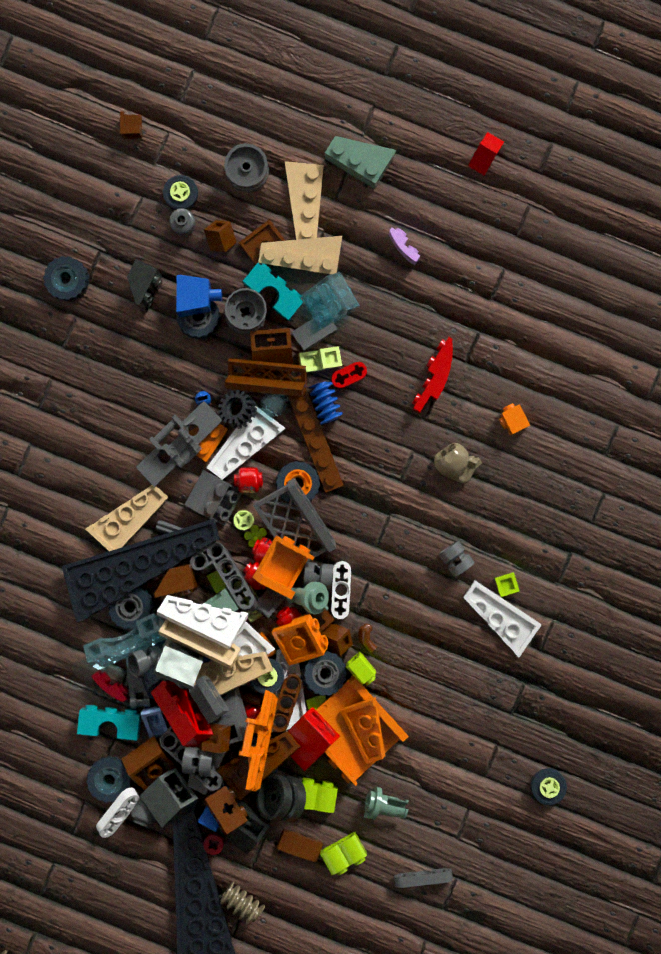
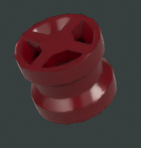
M211 832L205 838L204 849L208 854H219L224 846V838L216 832Z

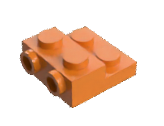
M311 614L295 618L290 624L274 628L271 632L289 666L323 656L327 649L328 639L325 635H321L319 622L316 618L313 619Z

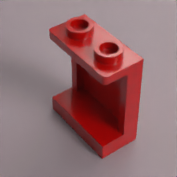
M313 707L288 730L301 746L291 757L306 771L340 737Z

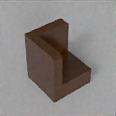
M120 111V134L123 139H142L141 114L126 115L124 111Z
M215 220L204 229L211 251L226 252L236 244L234 231L229 221Z
M324 610L319 614H311L313 619L316 618L318 620L320 632L335 620L328 610Z
M330 623L320 632L321 635L327 637L328 646L326 651L341 656L353 645L350 630L342 626Z
M211 724L213 735L208 741L202 742V751L214 753L229 751L231 726Z

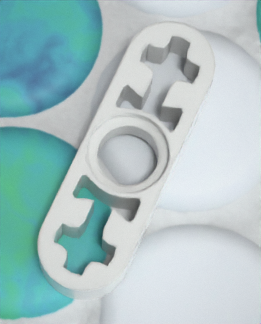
M345 561L337 562L333 568L331 612L337 619H343L349 614L351 567ZM343 564L348 569V572L344 573V579L348 578V582H335V578L340 579V572H336V569L340 568V565ZM339 584L347 587V592L343 596H339L335 592V588ZM335 597L338 599L347 598V602L343 601L342 603L343 608H346V612H342V615H338V612L334 611L339 606V601H334Z
M128 788L121 792L97 823L96 828L101 837L106 838L113 835L138 803L140 797L134 788Z

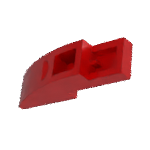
M448 337L446 341L442 339L437 347V350H439L436 358L432 356L426 365L429 367L427 373L433 377L427 378L422 386L425 388L422 395L417 394L412 402L415 405L412 410L417 413L421 412L429 397L437 401L443 391L452 363L453 342L451 337Z

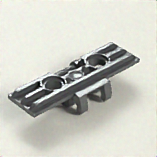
M205 401L184 421H181L174 414L172 416L173 419L155 437L149 439L156 448L136 468L154 487L177 465L181 468L187 465L203 449L199 444L223 421ZM179 425L181 427L178 431L180 435L171 444L162 446L160 442ZM192 425H197L199 428V432L195 436L189 434V428ZM163 453H167L170 456L168 463L164 464L161 462L160 458Z

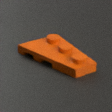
M376 697L344 707L340 712L365 763L368 764L383 759L385 757Z

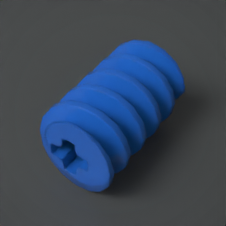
M325 381L308 387L309 389H314L310 392V396H317L312 401L314 404H319L315 411H322L317 416L320 419H324L320 425L338 420V417L343 414L342 412H336L340 404H333L338 398L331 397V394L335 392V389H328L333 384L332 382Z

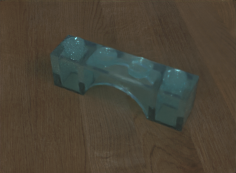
M153 613L136 621L135 628L125 635L115 638H99L84 645L87 663L100 670L128 657L130 652L144 650L167 639L159 635V630L164 620Z

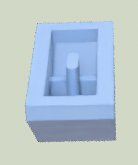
M157 705L144 708L141 711V717L149 737H162L169 727L160 707Z

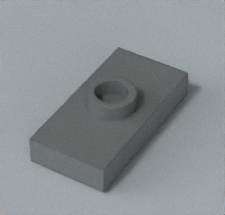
M267 588L258 599L259 603L256 610L268 619L286 596Z

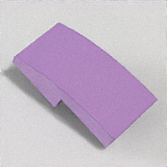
M391 228L389 236L394 246L403 257L413 265H416L420 258L419 251L410 245L408 247L405 246L408 238L404 231L396 228V230Z

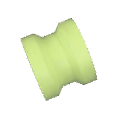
M239 511L234 516V524L240 530L250 529L254 523V517L248 511Z

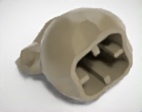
M458 443L448 445L439 451L434 458L435 467L440 474L460 483L470 481L475 469L482 464L479 457L469 456L468 451Z

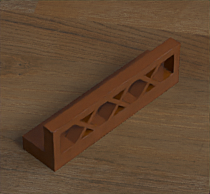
M229 358L227 361L229 375L225 381V389L302 397L307 387L306 366L232 358ZM233 365L240 366L245 371L243 373L234 372ZM254 367L260 368L264 373L257 375L251 369ZM273 369L279 370L283 375L281 377H277L273 375L271 371ZM292 371L301 372V379L294 378L290 373Z

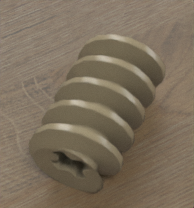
M233 881L222 895L220 904L228 902L226 909L229 910L231 907H234V915L241 912L240 920L246 916V925L250 922H255L264 910L265 905L258 907L259 900L252 902L253 896L249 895L246 897V890L239 893L240 886L237 885L233 888Z

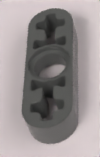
M442 868L396 874L394 879L395 887L405 888L448 883L453 881L452 869Z

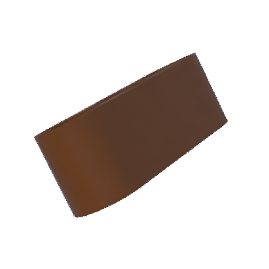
M290 673L284 678L278 696L274 720L277 717H283L286 723L283 726H277L273 722L272 728L277 732H283L289 726L301 689V678L295 673ZM294 678L298 681V685L295 688H290L287 685V681ZM286 697L291 699L292 704L289 707H284L280 701Z

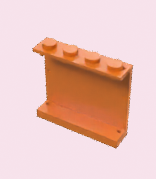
M351 676L343 684V687L326 699L316 711L340 735L324 752L329 756L328 762L335 769L337 767L340 768L343 772L341 776L348 784L352 782L356 786L358 784L356 780L375 762L365 763L340 711L344 707L374 697L354 676ZM377 702L386 753L400 739L404 742L409 736Z

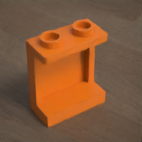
M276 535L253 578L264 586L292 599L296 592L291 588L307 560H313L314 556L310 554L311 550L301 544L297 547L293 545L295 543L294 540L286 536L282 539Z

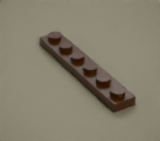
M305 389L302 397L288 395L325 493L344 486L307 390Z

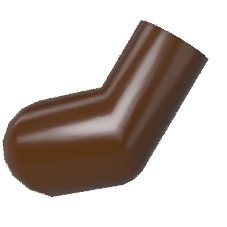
M365 623L358 630V641L371 654L377 646L370 640L372 626Z

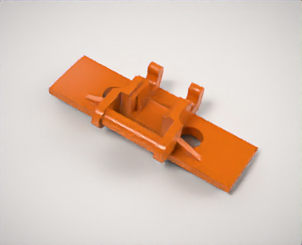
M265 690L261 711L256 720L246 718L247 726L242 751H239V756L248 757L249 772L246 789L254 792L261 787L278 702L276 695ZM253 733L258 734L255 747H251Z

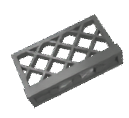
M295 478L288 481L287 485L253 504L274 538L276 535L283 538V534L295 536V543L293 545L296 544L297 537L308 539L306 546L308 549L311 540L318 541L322 547L317 550L310 549V554L314 558L327 550L331 552L336 549L333 536ZM287 492L290 496L289 504L278 502L279 495ZM265 503L273 504L272 514L263 512L260 506ZM276 505L287 508L286 516L274 514ZM290 508L299 510L301 513L299 519L288 517ZM273 518L284 520L282 529L272 526ZM287 521L298 524L296 532L285 530ZM301 524L311 528L310 535L299 533Z

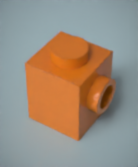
M512 403L502 408L504 412L500 414L499 422L503 429H507L509 435L530 426L520 404L514 406Z

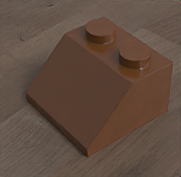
M155 736L122 758L129 777L144 790L159 776L176 767L179 772L181 771L173 757L162 748L160 741Z

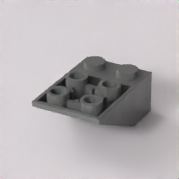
M238 687L221 695L230 711L213 722L215 724L231 726L229 744L244 740L247 726L245 722L247 714Z

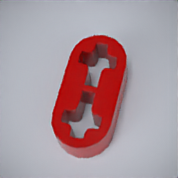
M355 362L336 371L332 375L334 387L342 389L362 380L367 374V367L362 362ZM355 366L364 369L361 372V376H358V374L350 375V373L355 371ZM340 374L343 377L348 374L349 377L344 380L343 385L340 382H335L337 375Z

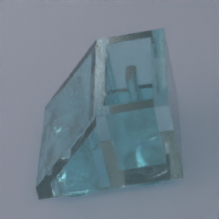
M340 272L326 276L301 295L320 330L360 306Z

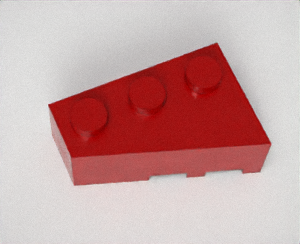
M168 680L162 681L151 691L152 696L183 746L200 747L202 742L208 740L213 735L210 724L203 716L188 688L181 689L175 683Z

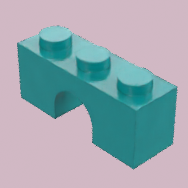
M257 263L242 283L247 288L258 293L265 287L273 288L278 298L272 309L286 321L289 320L303 303L301 300L302 296L294 289L290 291L286 287L287 283L281 277L275 278L270 273L272 270L267 265Z
M86 705L85 708L80 709L77 734L98 736L101 724L105 721H110L117 727L118 739L137 741L140 736L142 717L141 714L137 713V710L125 709V712L117 711L115 707H105V710L97 709L98 706Z

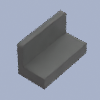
M323 312L294 330L292 334L303 352H306L336 333L337 328L327 314Z
M201 676L196 680L197 684L193 686L192 690L189 689V693L209 724L230 711L209 676Z

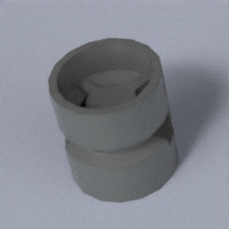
M459 540L438 554L443 563L449 565L448 570L453 577L460 575L475 563L469 554L464 553L465 548ZM459 557L461 561L456 563L454 560Z
M306 562L303 587L310 582H320L326 586L327 590H331L334 565L322 564L318 566L317 563Z
M157 645L145 648L144 651L138 650L128 654L129 669L135 678L144 676L149 669L156 665L157 658L161 652Z
M186 747L183 755L182 773L195 774L198 772L201 776L212 777L216 753L199 751V748Z

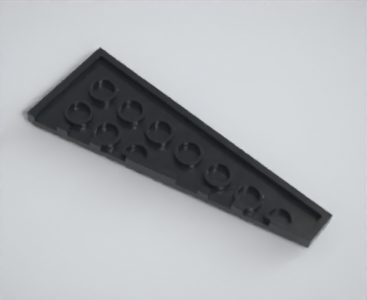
M208 520L63 565L62 570L76 623L85 621L218 541L220 536L215 520Z
M195 810L173 822L177 954H236L223 907L220 904L221 900L209 858L204 849V841Z

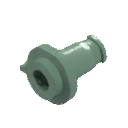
M310 582L304 588L299 586L291 588L296 593L292 599L286 597L289 603L302 605L310 614H319L329 609L327 607L328 590L320 582Z
M375 786L367 794L364 817L375 820L378 814L389 817H401V819L405 820L408 814V809L405 806L409 801L383 795L382 788Z

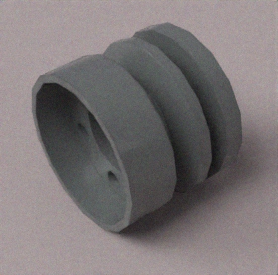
M242 288L232 292L225 304V321L228 327L237 334L250 335V331H258L263 326L267 313L266 302L263 296L250 288ZM248 310L249 316L242 317V312Z

